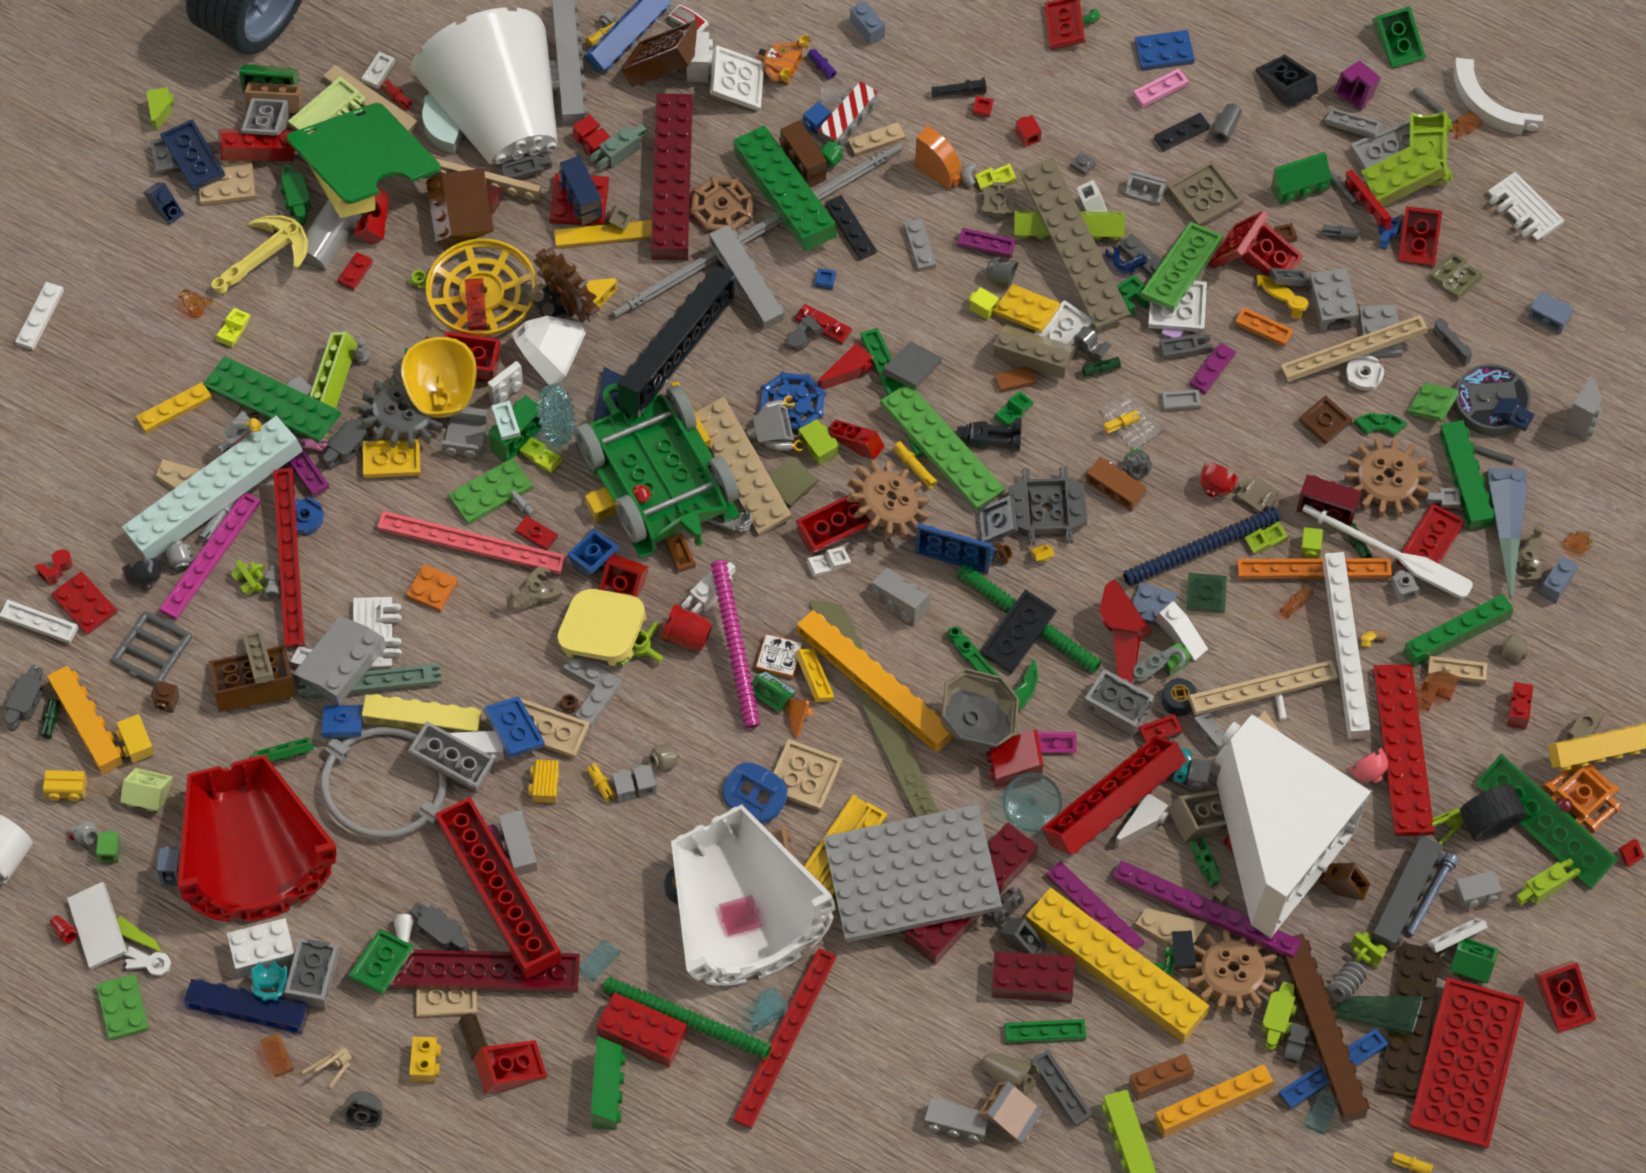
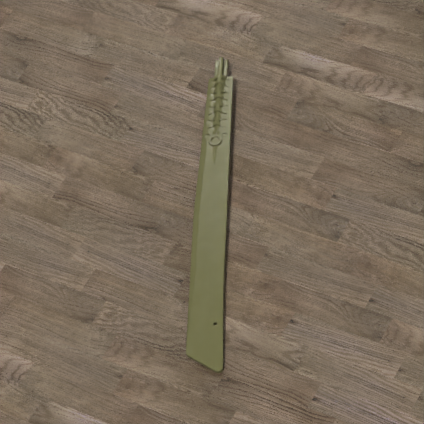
M818 600L810 601L812 610L817 614H822L830 625L836 626L844 637L850 638L857 648L864 650L842 605ZM848 678L915 817L938 813L900 722Z

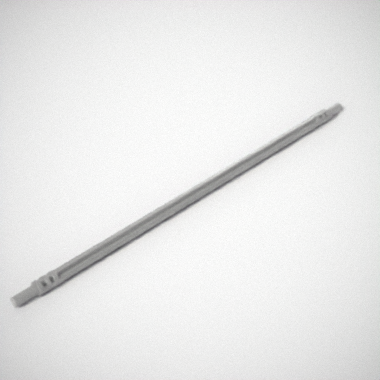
M899 143L887 151H881L813 191L818 200L825 198L888 161L889 157L903 150L902 144ZM776 213L738 235V240L741 244H746L783 221ZM714 250L627 300L626 304L612 311L613 316L617 318L630 309L634 310L719 260Z

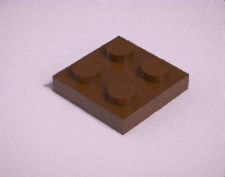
M1325 395L1299 417V421L1326 445L1352 423V418Z

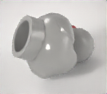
M83 821L79 825H73L69 829V839L76 840L77 843L82 845L93 844L98 839L97 826L92 821Z

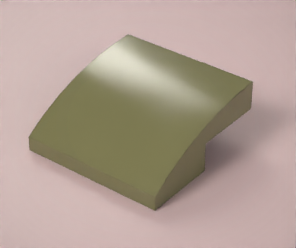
M1454 252L1429 274V277L1439 287L1457 300L1483 278L1481 272L1468 265V260Z
M792 456L769 475L782 499L791 507L804 493L807 495L819 481Z

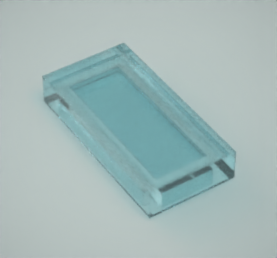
M604 939L579 966V971L592 981H595L620 954V950Z
M1320 1090L1305 1125L1306 1128L1323 1135L1325 1134L1336 1108L1332 1094Z

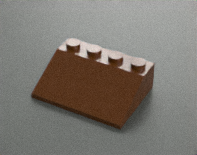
M697 20L640 41L621 69L632 87L642 86L652 79L655 81L665 74L671 75L678 69L684 70L688 68L695 56Z
M483 168L444 173L426 180L435 242L443 249L447 250L458 243L477 239L494 231Z
M285 645L267 649L275 679L267 683L255 684L247 653L209 661L219 712H228L233 709L269 703L280 699H289L296 696Z

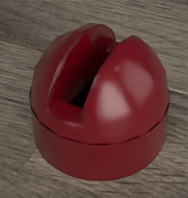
M1567 797L1560 798L1556 802L1566 813L1572 808V801Z

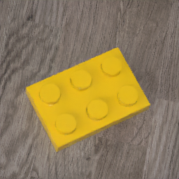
M1012 284L993 311L996 316L1042 334L1061 306L1060 302Z
M415 439L413 449H409L407 440H398L395 448L390 447V440L363 441L364 478L421 476L420 439Z

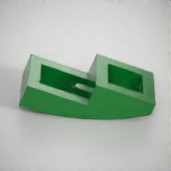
M1019 391L1008 400L1007 405L995 413L994 419L1002 426H1010L1015 418H1021L1030 409L1034 401Z

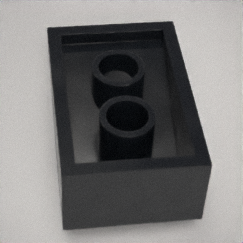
M1285 54L1255 68L1257 74L1275 97L1288 107L1294 106L1296 103L1318 93L1316 74Z

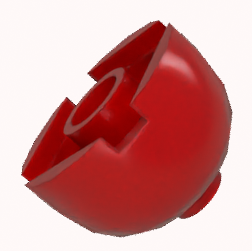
M1205 463L1200 473V485L1209 497H1223L1234 490L1238 477L1234 473L1232 476L1228 474L1229 469L1221 465L1209 463L1207 466Z

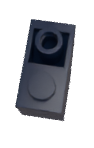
M157 182L143 192L154 210L168 224L184 215L165 183Z

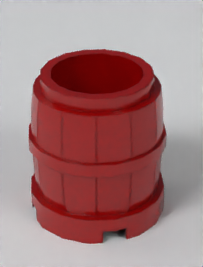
M674 604L660 638L666 642L670 641L680 646V648L701 652L713 624L707 618L699 615V613L682 609V606Z

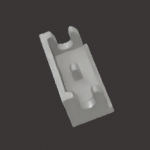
M1131 170L1125 196L1160 205L1167 179Z
M1211 712L1203 713L1194 718L1193 727L1218 755L1226 745L1222 742L1226 732L1215 721Z

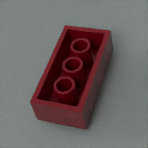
M994 951L991 998L1072 1003L1075 956Z

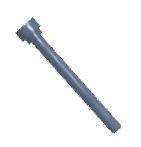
M1445 853L1442 859L1443 867L1407 930L1409 936H1414L1447 874L1458 865L1459 858L1455 855Z

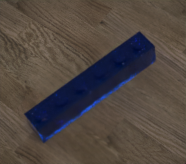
M201 978L190 980L184 999L185 1006L188 1009L298 1034H303L309 1015L308 1005L302 1001L295 1000L292 1002L281 996L278 997V1001H262V998L252 992H248L244 988H230L226 984H213Z

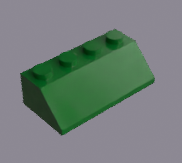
M597 1037L591 1106L592 1128L617 1130V1123H621L622 1111L618 1110L619 1103H623V1091H620V1084L624 1085L625 1073L621 1072V1066L626 1064V1053H622L621 1045L601 1037Z

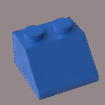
M593 529L567 555L574 568L588 576L615 553L619 546L596 529Z

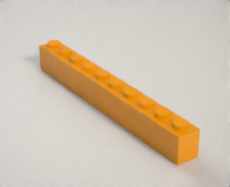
M812 610L797 624V634L933 751L938 753L953 739V736L943 727L941 718L935 710H930L921 698L915 697L908 687L901 685L891 673L884 671L882 666L877 661L870 659L863 649L857 648L850 638L844 637L836 626L830 625L822 614H817Z

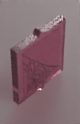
M753 895L719 904L722 914L721 922L724 923L728 936L762 927L758 916L759 909H756Z

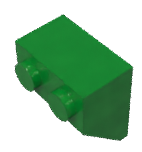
M1465 938L1458 943L1450 971H1453L1455 975L1460 977H1470L1477 983L1488 984L1499 949Z

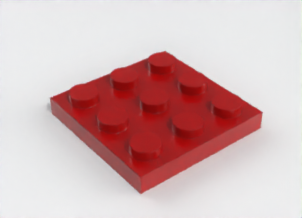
M555 173L549 223L582 225L580 220H576L573 214V206L567 202L566 191H562L559 185V180H561L559 174ZM590 175L601 197L602 218L584 224V226L605 225L610 177Z
M1261 211L1234 224L1209 262V265L1214 269L1218 266H1224L1229 261L1233 262L1238 257H1243L1248 251V245L1257 238L1256 233L1265 226L1268 214L1265 211Z

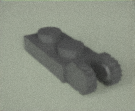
M1437 319L1433 329L1434 334L1463 366H1466L1470 363L1472 356L1470 348L1464 345L1459 340L1458 335L1448 328V323L1445 320Z
M1194 334L1159 340L1163 359L1199 353L1205 354L1213 351L1211 344H1203L1211 340L1209 334Z

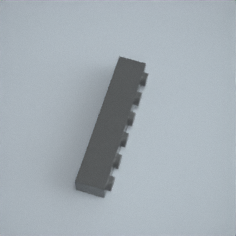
M1423 836L1420 837L1373 933V942L1382 944L1392 951L1396 944L1400 946L1404 935L1401 933L1404 928H1409L1412 921L1410 915L1412 912L1416 913L1420 905L1418 898L1419 896L1424 897L1428 888L1425 884L1427 880H1432L1436 872L1433 869L1435 863L1439 865L1444 855L1441 853L1443 845Z

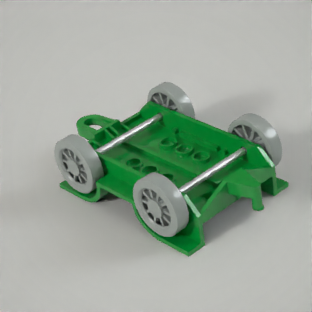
M618 384L608 385L603 391V401L611 415L590 424L585 423L575 427V445L591 473L596 478H601L613 499L622 527L640 559L656 553L655 542L683 530H686L694 537L696 546H701L703 540L700 523L718 515L721 516L724 523L740 517L738 510L733 504V501L738 499L739 493L732 471L721 456L713 458L696 429L695 413L682 387L675 385L666 390V396L663 394L655 396L637 418L617 409L610 394L612 392H619ZM637 484L640 486L646 485L651 493L650 499L640 505L632 493V487Z

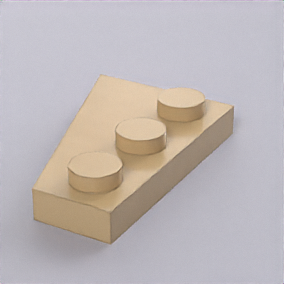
M1145 908L1135 927L1173 947L1172 931L1192 930L1193 944H1195L1205 929L1207 922Z

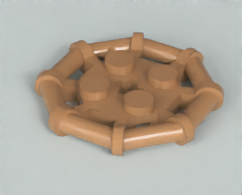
M711 176V179L699 187L693 188L691 191L690 216H693L706 232L716 231L728 224L732 230H736L753 219L755 194L751 193L737 177L731 179ZM719 185H728L730 187H727V189H725ZM713 186V189H711V190L708 191L707 193L705 192L706 190H708L710 187ZM738 189L743 195L740 196L735 190ZM699 198L704 199L703 205L698 206ZM719 202H726V206H719ZM742 202H747L746 210L741 209ZM705 212L710 217L708 221L700 213ZM737 215L741 216V218L732 223L731 219ZM714 221H717L718 223L726 222V225L714 224Z

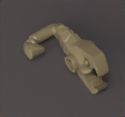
M1542 523L1535 524L1534 533L1518 552L1517 566L1524 571H1534L1527 572L1526 576L1528 578L1525 579L1527 583L1539 582L1541 578V535L1545 528Z
M538 566L528 577L526 586L520 591L515 586L509 589L510 594L506 598L507 607L517 611L531 607L538 602H549L558 599L562 595L561 585L559 581L557 587L552 584L553 591L549 592L548 588L543 585V581L539 580L538 577L546 580V575L552 576V572L547 568Z

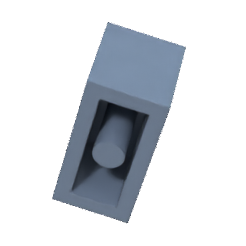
M866 1L850 8V22L869 45L885 38V24Z
M1540 292L1530 308L1528 317L1561 334L1570 321L1574 308L1570 307L1567 303H1562L1549 294Z
M1561 556L1543 583L1540 595L1557 603L1574 578L1578 564Z
M175 847L159 848L157 872L161 886L178 887L180 850Z

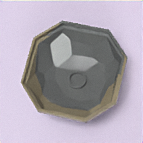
M965 668L944 683L941 723L945 730L956 739L996 748L1017 733L1019 698L1002 677Z

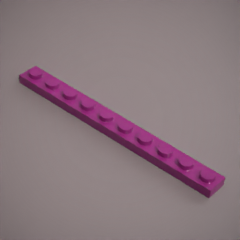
M1122 860L1112 875V879L1283 956L1294 957L1302 940L1280 930H1277L1270 938L1253 927L1248 916Z

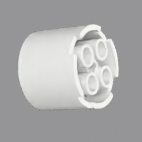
M0 815V884L4 885L33 846V841L23 829Z

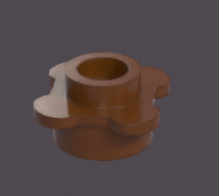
M997 543L995 557L1004 564H1008V559L1012 557V550L1006 544L1001 545V543Z

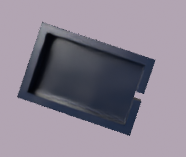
M579 155L560 162L558 174L561 180H559V185L562 191L565 190L567 193L566 199L568 204L574 208L573 214L576 220L579 219L581 224L584 225L601 219V197L581 156Z

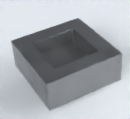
M1081 151L1072 161L1071 167L1086 176L1096 165L1097 160Z

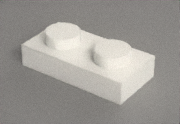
M378 52L362 76V83L378 89L395 64V58Z

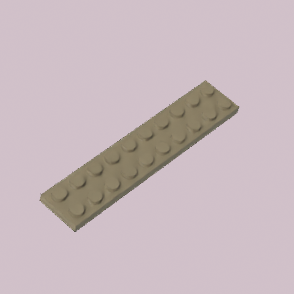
M1052 157L1020 170L1019 174L1095 329H1100L1130 317V312L1054 158Z

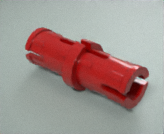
M385 80L383 83L386 87L381 84V89L390 96L392 101L397 102L403 110L410 109L407 104L412 106V101L403 94L401 89L396 88L390 80Z

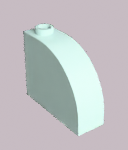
M429 93L423 100L422 116L425 134L433 145L443 151L455 154L463 132Z

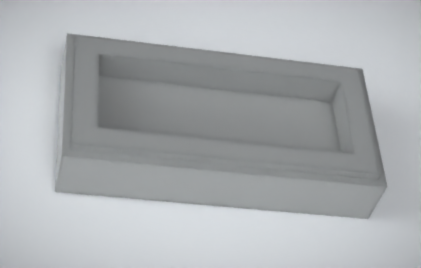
M1199 390L1161 393L1163 412L1201 409Z

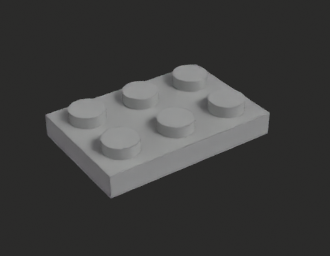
M1397 305L1359 307L1362 336L1399 323ZM1400 342L1366 355L1373 357L1402 356V343Z

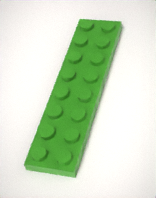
M904 385L880 401V405L975 511L1004 493L1005 488L916 390Z

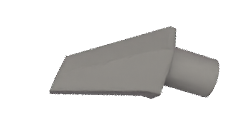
M513 490L511 495L520 511L533 516L535 510L531 507V504Z

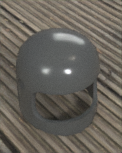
M993 257L987 265L986 276L993 283L1010 287L1019 262L1011 260L1009 264H1002L1001 257Z

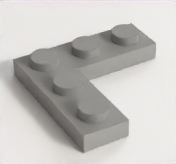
M574 655L573 659L569 658L563 670L594 687L575 714L576 718L590 722V727H592L623 684V680L585 658Z

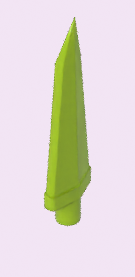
M119 916L117 918L123 937L161 952L154 939L131 924L124 917Z

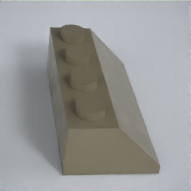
M1004 325L994 344L993 357L1064 379L1076 347Z

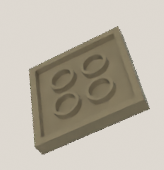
M1213 161L1204 164L1167 185V190L1195 224L1200 226L1241 205L1244 200Z

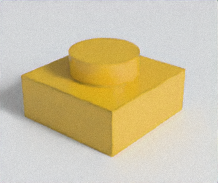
M1048 544L1030 549L1031 557L1039 562L1047 561L1049 557L1055 556L1053 548Z

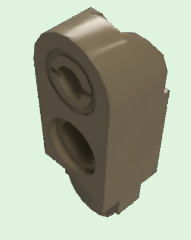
M1593 707L1587 708L1582 716L1578 717L1566 740L1594 734L1605 713Z

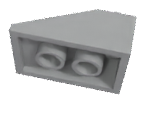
M252 98L241 133L279 135L286 129L288 124V100Z

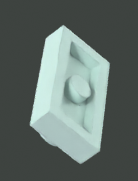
M510 401L492 405V412L502 441L519 437L520 431Z

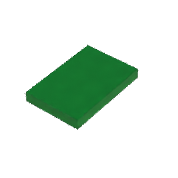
M379 929L349 973L348 979L383 996L413 952L414 945Z

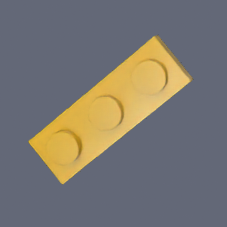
M798 649L795 655L815 702L832 701L835 696L815 650Z

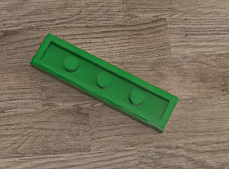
M1085 1019L1004 1023L1006 1044L1086 1040Z

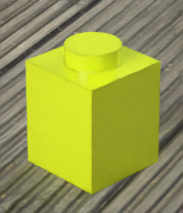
M980 287L977 292H973L969 297V310L989 320L994 313L993 310L997 306L999 298Z

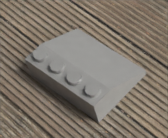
M339 616L294 671L293 676L340 705L386 648L384 637L367 626Z

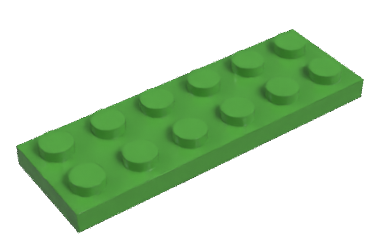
M1190 222L1141 292L1140 298L1174 312L1223 241V235Z

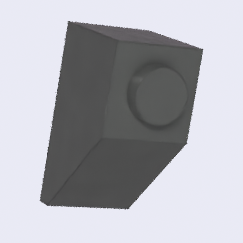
M1009 917L999 932L1009 945L1022 953L1041 954L1047 945L1025 919Z

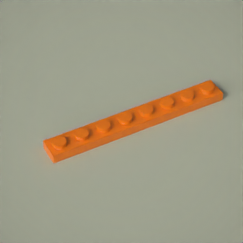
M1324 558L1238 559V579H1325L1322 564ZM1345 558L1348 579H1391L1390 558Z

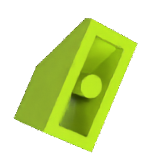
M168 87L146 91L154 131L158 130L171 115V105L175 104L173 94H169Z

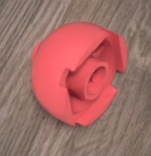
M1382 748L1378 749V754L1374 751L1358 760L1355 764L1356 767L1353 768L1352 765L1348 767L1356 780L1363 783L1372 781L1375 784L1384 779L1382 775L1387 771L1388 759Z

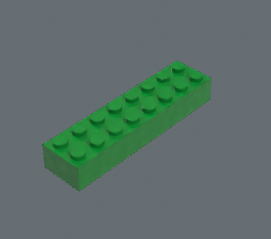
M765 125L733 140L734 154L804 252L837 237L836 223Z

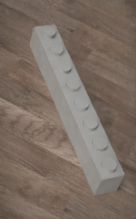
M552 0L563 125L576 124L584 116H588L587 105H583V101H587L586 90H582V86H585V77L580 73V71H584L583 60H579V56H582V45H578V41H581L580 30L576 29V26H580L579 15H575V11H578V1Z

